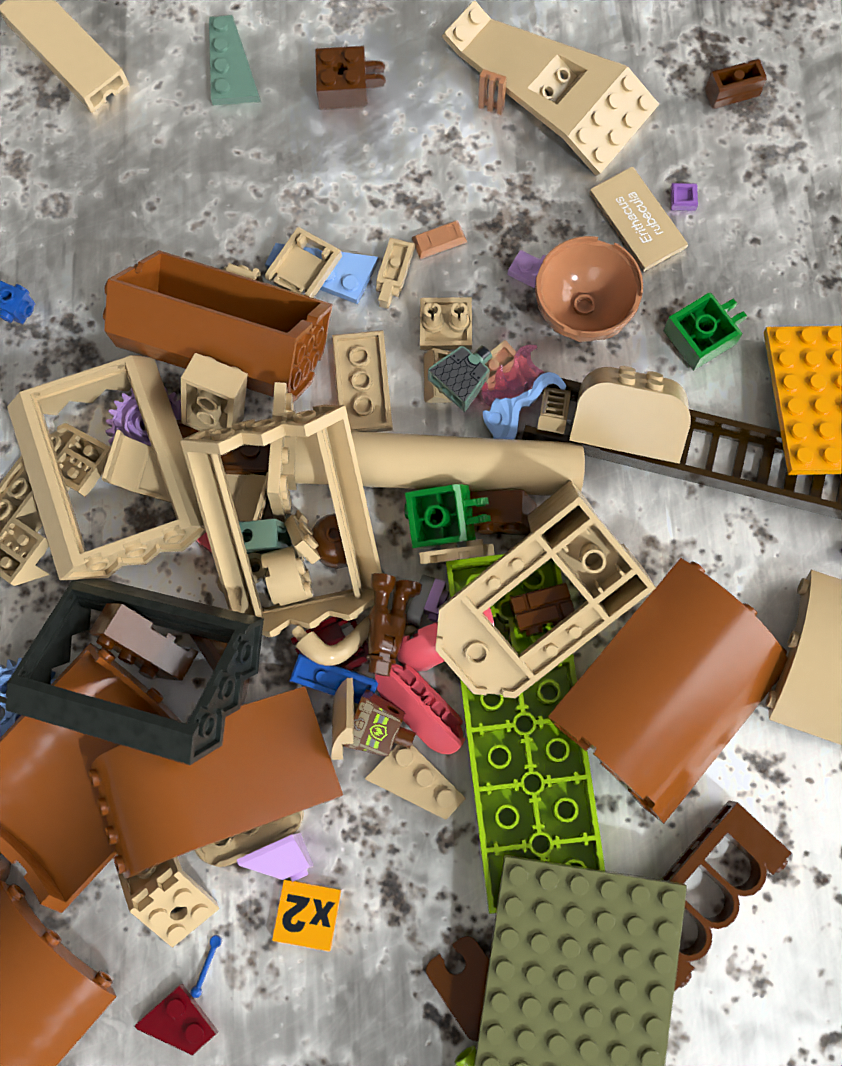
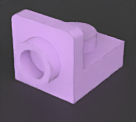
M520 250L508 269V275L535 288L536 277L546 255L543 254L542 258L538 259Z
M437 578L434 580L424 607V614L428 615L427 619L435 623L438 622V607L446 602L449 591L445 590L446 582Z

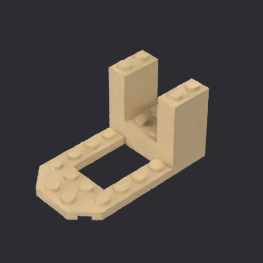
M571 480L527 515L531 530L529 535L439 607L436 652L473 694L486 695V693L516 698L656 589L640 562L624 543L621 544ZM552 558L587 601L522 653L518 654L483 612Z

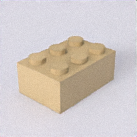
M195 353L181 377V423L201 431L209 428H215V430L226 427L232 428L231 424L242 422L244 419L248 374L242 372L237 367H230L217 362L212 357Z

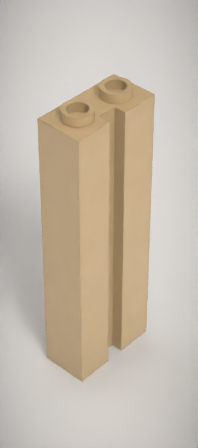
M6 0L0 5V14L5 23L91 113L107 102L105 98L112 93L115 96L129 85L122 68L55 0Z

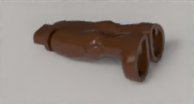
M373 573L370 584L374 590V605L369 613V654L366 658L370 660L368 673L390 677L391 667L396 664L394 659H396L401 648L404 630L407 625V615L405 613L407 603L410 598L420 595L422 584L411 580L396 581V577L392 575ZM393 590L392 609L389 613L387 606L390 594Z

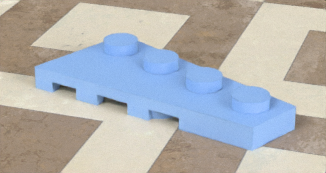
M275 243L265 263L266 269H269L285 244ZM304 247L303 250L322 259L321 253L323 251L316 248ZM341 252V259L320 290L358 304L378 264V257Z

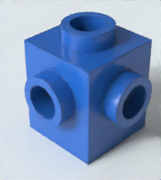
M0 281V318L9 323H12L14 320L24 324L25 320L31 316L36 304L29 296L30 292L21 285L15 284V286Z

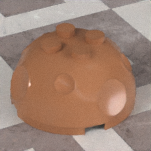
M594 236L572 238L553 248L540 266L535 285L538 308L544 320L553 328L554 332L582 343L611 338L629 323L638 310L643 294V278L640 268L632 255L615 242L614 245L599 241L598 237Z

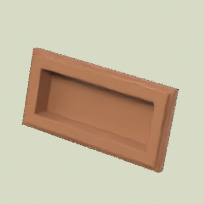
M458 220L411 237L413 243H415L420 260L467 243Z

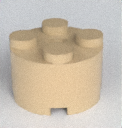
M294 546L261 555L263 569L268 567L265 581L275 607L313 597L309 569H305L303 562L305 558Z

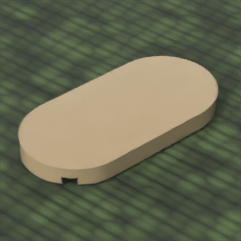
M304 810L196 849L195 853L201 860L210 865L218 867L232 865L237 862L236 859L294 834L302 823Z

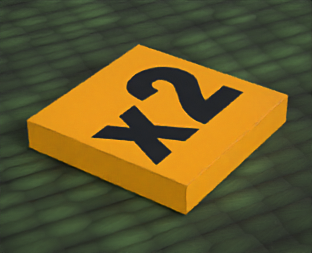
M284 879L272 941L330 952L342 889L299 881L292 882V880Z

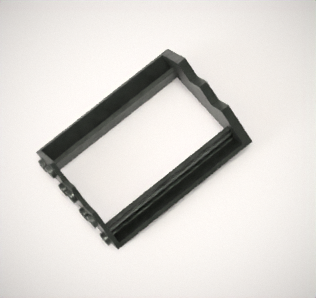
M100 578L72 580L7 682L6 711L191 765L223 745L225 717L241 709L243 682L258 674L264 618ZM107 603L123 604L152 622L153 625L228 644L187 723L51 685L52 669L70 662L72 635L90 630L91 609L102 612Z

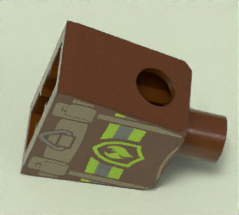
M366 689L354 716L353 744H343V746L377 755L389 756L394 743L410 749L416 733L401 727L406 714L403 710Z

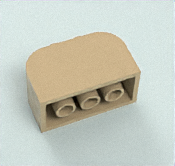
M628 366L597 368L591 371L581 383L569 441L680 463L691 423L687 394L680 384L674 380L663 378V375L658 372L648 371L647 374L636 372L634 368Z

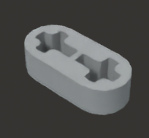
M422 575L419 581L422 584V590L420 595L412 599L407 612V623L419 627L435 578Z

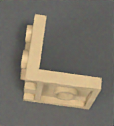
M178 857L150 867L147 871L144 870L127 879H124L123 873L118 874L129 912L172 948L220 909L217 901L182 870ZM177 906L184 907L181 911L177 913H171V911Z

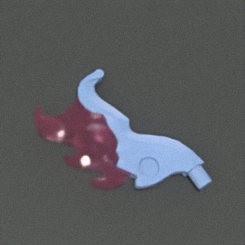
M530 344L521 347L516 352L512 369L508 373H503V365L498 367L494 390L490 391L486 382L482 387V398L491 408L490 411H483V419L493 438L515 439L518 433L521 409L530 407L548 385L556 384L561 390L564 391L566 389V384L561 377L552 372L545 373L533 364L531 352L537 349L536 345Z

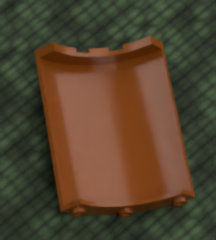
M680 558L548 717L557 729L573 740L584 751H587L589 748L594 750L593 755L601 761L600 765L618 781H623L629 787L628 791L638 801L641 807L664 824L777 683L788 659L786 656L788 652L756 617L757 611L746 603H741L729 591L706 575L704 568L694 561L689 563Z
M92 643L51 684L182 722L162 702L164 697L159 691L153 687L148 689L114 660L116 657L110 650L103 647L99 649ZM21 715L0 737V852L12 864L18 861L27 871L23 877L32 888L41 905L63 913L117 854L115 845H110L107 840L105 827H108L109 824L106 815L101 816L97 799L101 797L98 787H92L89 770L92 769L91 765L97 757L120 746V744Z
M0 880V1066H57L117 997L111 985L113 981L108 974L103 971H95L60 943V936L53 930L47 929L35 915L24 897L26 895L24 890L14 883L9 885Z

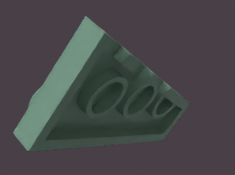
M233 15L209 17L210 84L213 106L261 102Z

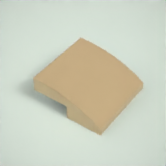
M346 678L342 682L333 699L331 760L343 759V744H353V678Z

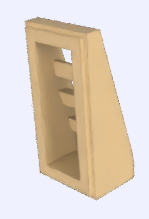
M551 387L544 389L537 429L564 434L571 391H563Z

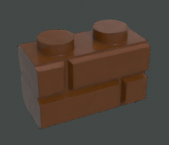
M759 59L710 72L705 92L711 107L715 109L759 97L767 81V75Z
M566 583L510 597L509 600L518 634L525 633L526 637L543 633L542 628L551 625L553 627L575 611Z

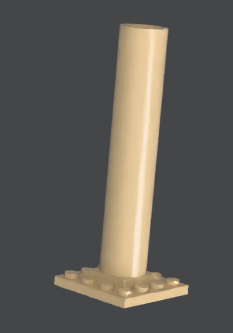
M275 382L272 415L294 411L293 395L288 393L286 383ZM351 431L363 487L423 490L463 484L469 485V491L524 490L528 495L552 496L570 480L580 492L583 486L585 458L581 443ZM317 432L308 437L284 436L270 443L267 495L274 519L283 523L286 522V514L291 515L292 499L290 498L289 490H297V484L329 485Z

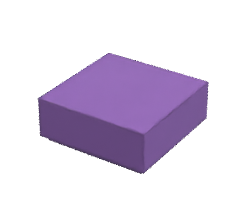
M672 183L670 187L671 210L696 211L698 207L697 184Z

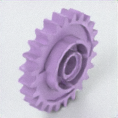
M131 388L132 395L128 396L122 393L124 401L119 402L115 400L114 403L117 409H110L108 411L113 417L105 421L108 426L112 427L105 430L106 434L112 437L108 442L112 445L116 431L121 430L125 436L151 446L147 432L143 431L145 425ZM173 392L168 396L176 420H181V400L176 401L177 395Z

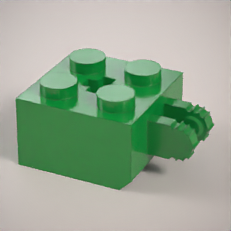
M707 293L668 318L663 331L693 371L735 346L743 333L737 325L747 318L745 312L738 313L732 318L727 314L737 305L734 298L720 305L712 293Z
M454 484L405 492L412 548H428L476 540L474 524L491 522V517L487 514L473 517L472 507H482L489 504L488 497L470 499L469 485ZM443 513V519L441 521L439 520V514Z

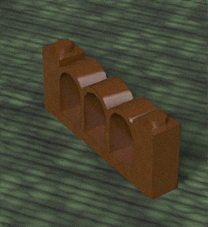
M728 801L660 879L685 883L699 867L720 887L725 898L722 911L711 918L703 917L685 900L684 910L696 922L698 936L691 947L683 950L679 949L674 991L678 988H683L692 977L691 972L695 967L689 962L700 960L708 953L712 946L713 938L711 928H725L735 921L740 908L738 896L747 897L755 895L765 884L767 873L774 875L781 872L787 866V858L792 853L742 805L735 801ZM724 836L750 862L751 874L743 885L732 886L705 861L706 857Z

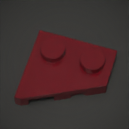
M183 984L179 985L134 1025L137 1030L192 1056L218 1033V1030Z

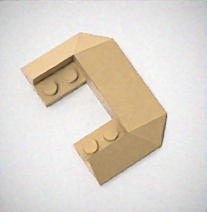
M64 423L57 426L56 432L50 434L67 491L71 488L86 497L90 490L94 488L98 479L102 478L111 447ZM22 455L0 482V577L13 586L50 575L36 565L45 554L49 544L47 539L38 533L43 524Z

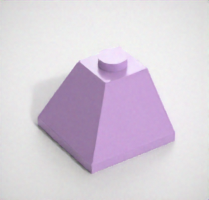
M301 833L292 834L236 859L239 866L282 880L291 877L292 882L309 875L307 868L313 866Z

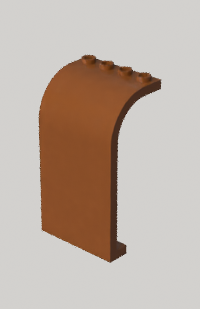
M305 686L242 705L241 709L225 717L223 745L191 765L120 745L97 757L91 765L92 769L89 770L92 787H98L101 797L97 799L101 816L106 815L109 824L108 827H105L107 840L110 845L114 844L117 856H114L115 867L118 874L123 873L124 879L133 877L150 867L343 796Z

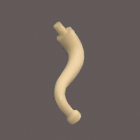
M368 615L352 632L335 645H326L314 631L307 634L300 625L294 628L291 633L299 641L296 648L308 659L319 665L333 666L346 661L362 646L369 636L370 620ZM407 623L404 636L409 635L411 637L418 628Z

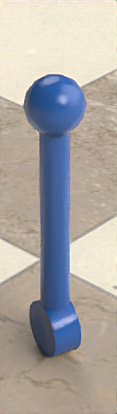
M215 935L210 939L211 948L196 986L192 987L190 991L193 998H199L202 994L201 987L216 948L222 944V938L219 935Z

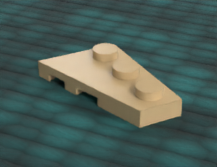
M398 744L390 752L389 756H386L365 778L373 784L445 820L466 799L413 745L408 749Z

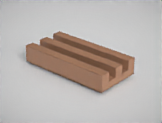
M483 69L479 79V108L483 109L484 106H488L489 112L497 109V114L502 115L505 105L506 76ZM488 78H490V79H489L488 99H487V81H488ZM495 80L499 81L497 102L494 101Z

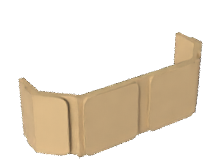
M117 430L103 470L102 480L131 492L171 503L153 448L125 436L121 430ZM268 472L266 476L226 474L238 521L262 520L268 499Z

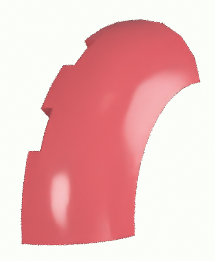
M489 607L483 613L494 625L492 612ZM438 622L418 629V633L414 634L412 639H410L409 635L403 637L401 648L397 655V659L404 666L407 664L416 672L428 671L432 667L445 662L436 652Z

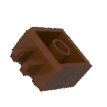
M364 46L315 49L316 92L320 110L364 107L368 104L367 89L382 87L386 83V78L381 75L385 70L383 61H366Z

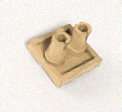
M472 297L420 298V350H430L432 348L456 350L460 346L472 350Z

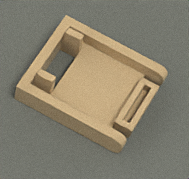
M297 227L267 270L265 279L273 280L274 284L283 289L314 298L341 259V250ZM309 243L323 251L321 253L322 259L303 250L306 244Z

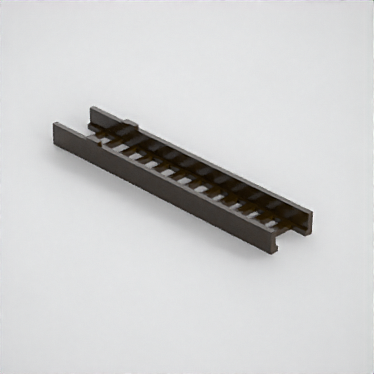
M561 378L566 384L565 390L571 391L570 401L577 402L581 383ZM550 384L547 386L551 388L560 389L556 384ZM689 409L691 423L680 463L581 443L585 456L842 520V474L836 502L821 498L826 474H815L812 476L809 495L794 492L798 475H788L787 467L782 489L768 485L774 451L784 453L781 432ZM525 425L522 440L579 443L569 441L570 436L539 430ZM693 431L712 435L705 469L686 465ZM719 438L738 442L731 476L712 471ZM748 444L762 448L755 482L741 479Z

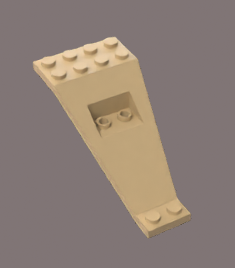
M475 0L441 36L458 56L480 73L485 69L506 76L505 93L562 137L595 176L602 173L659 105L628 66L493 20ZM495 80V85L498 87L499 81ZM545 90L549 92V96L545 94Z

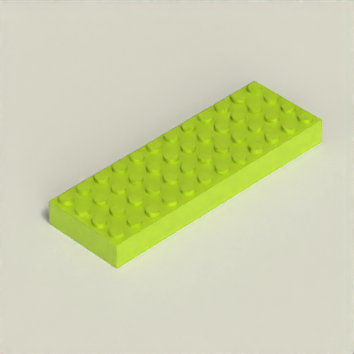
M504 554L446 561L450 598ZM552 558L490 606L494 626L518 654L522 653L551 630L553 625L542 628L543 633L535 636L526 637L525 633L518 634L509 604L510 597L562 584L561 569ZM573 653L516 698L486 693V695L473 694L460 679L489 914L496 913L504 855L606 871L588 750L584 751L573 740L557 729L548 717L577 682Z

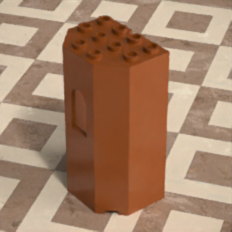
M158 250L139 261L133 267L130 266L107 280L104 289L107 297L103 319L105 320L104 331L116 347L184 369L187 368L195 353L209 356L217 362L230 367H237L242 372L247 373L246 389L274 397L275 382L286 383L287 391L292 393V403H294L313 382L315 372L312 371H314L318 361H321L324 354L333 304Z

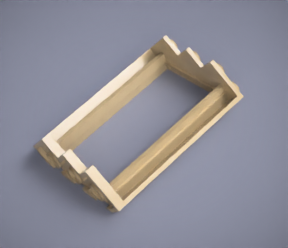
M131 355L21 391L7 406L59 580L109 578L122 566L146 565L160 552H182L206 533L180 441L183 438L155 359ZM132 388L177 520L86 552L44 414L57 415L69 401L93 403L106 389L129 391Z
M324 404L314 406L313 410L299 413L291 411L272 415V419H263L257 422L255 419L233 423L231 424L232 428L226 427L217 430L209 428L181 439V445L228 610L264 618L262 635L274 637L290 624L311 629L317 627L321 621L329 616L339 617L343 620H353L361 612L374 605V590L370 584V579L373 573H382L345 405ZM317 432L353 589L312 597L280 607H275L274 605L262 608L220 455L243 444L265 446L284 436L308 437Z

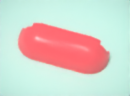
M395 664L391 667L390 677L375 674V680L378 682L377 690L380 696L406 713L403 721L429 748L441 754H452L460 749L465 742L461 728L463 724L462 719L412 667L407 664L404 667Z

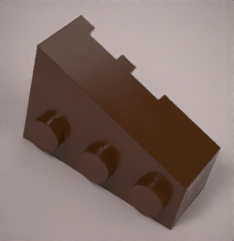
M524 490L470 491V499L488 497L489 504L482 507H472L473 517L487 514L491 517V522L474 524L475 532L481 534L529 535L531 533L527 515L537 508V504Z

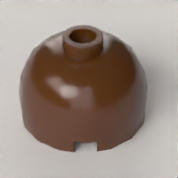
M336 513L325 515L312 528V537L319 545L316 548L320 556L319 561L331 568L348 567Z

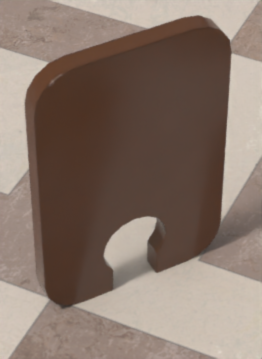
M463 936L452 943L456 952L465 959V967L462 972L458 974L449 972L446 969L445 960L439 953L428 962L426 973L465 1035L472 1041H478L489 959L473 937Z

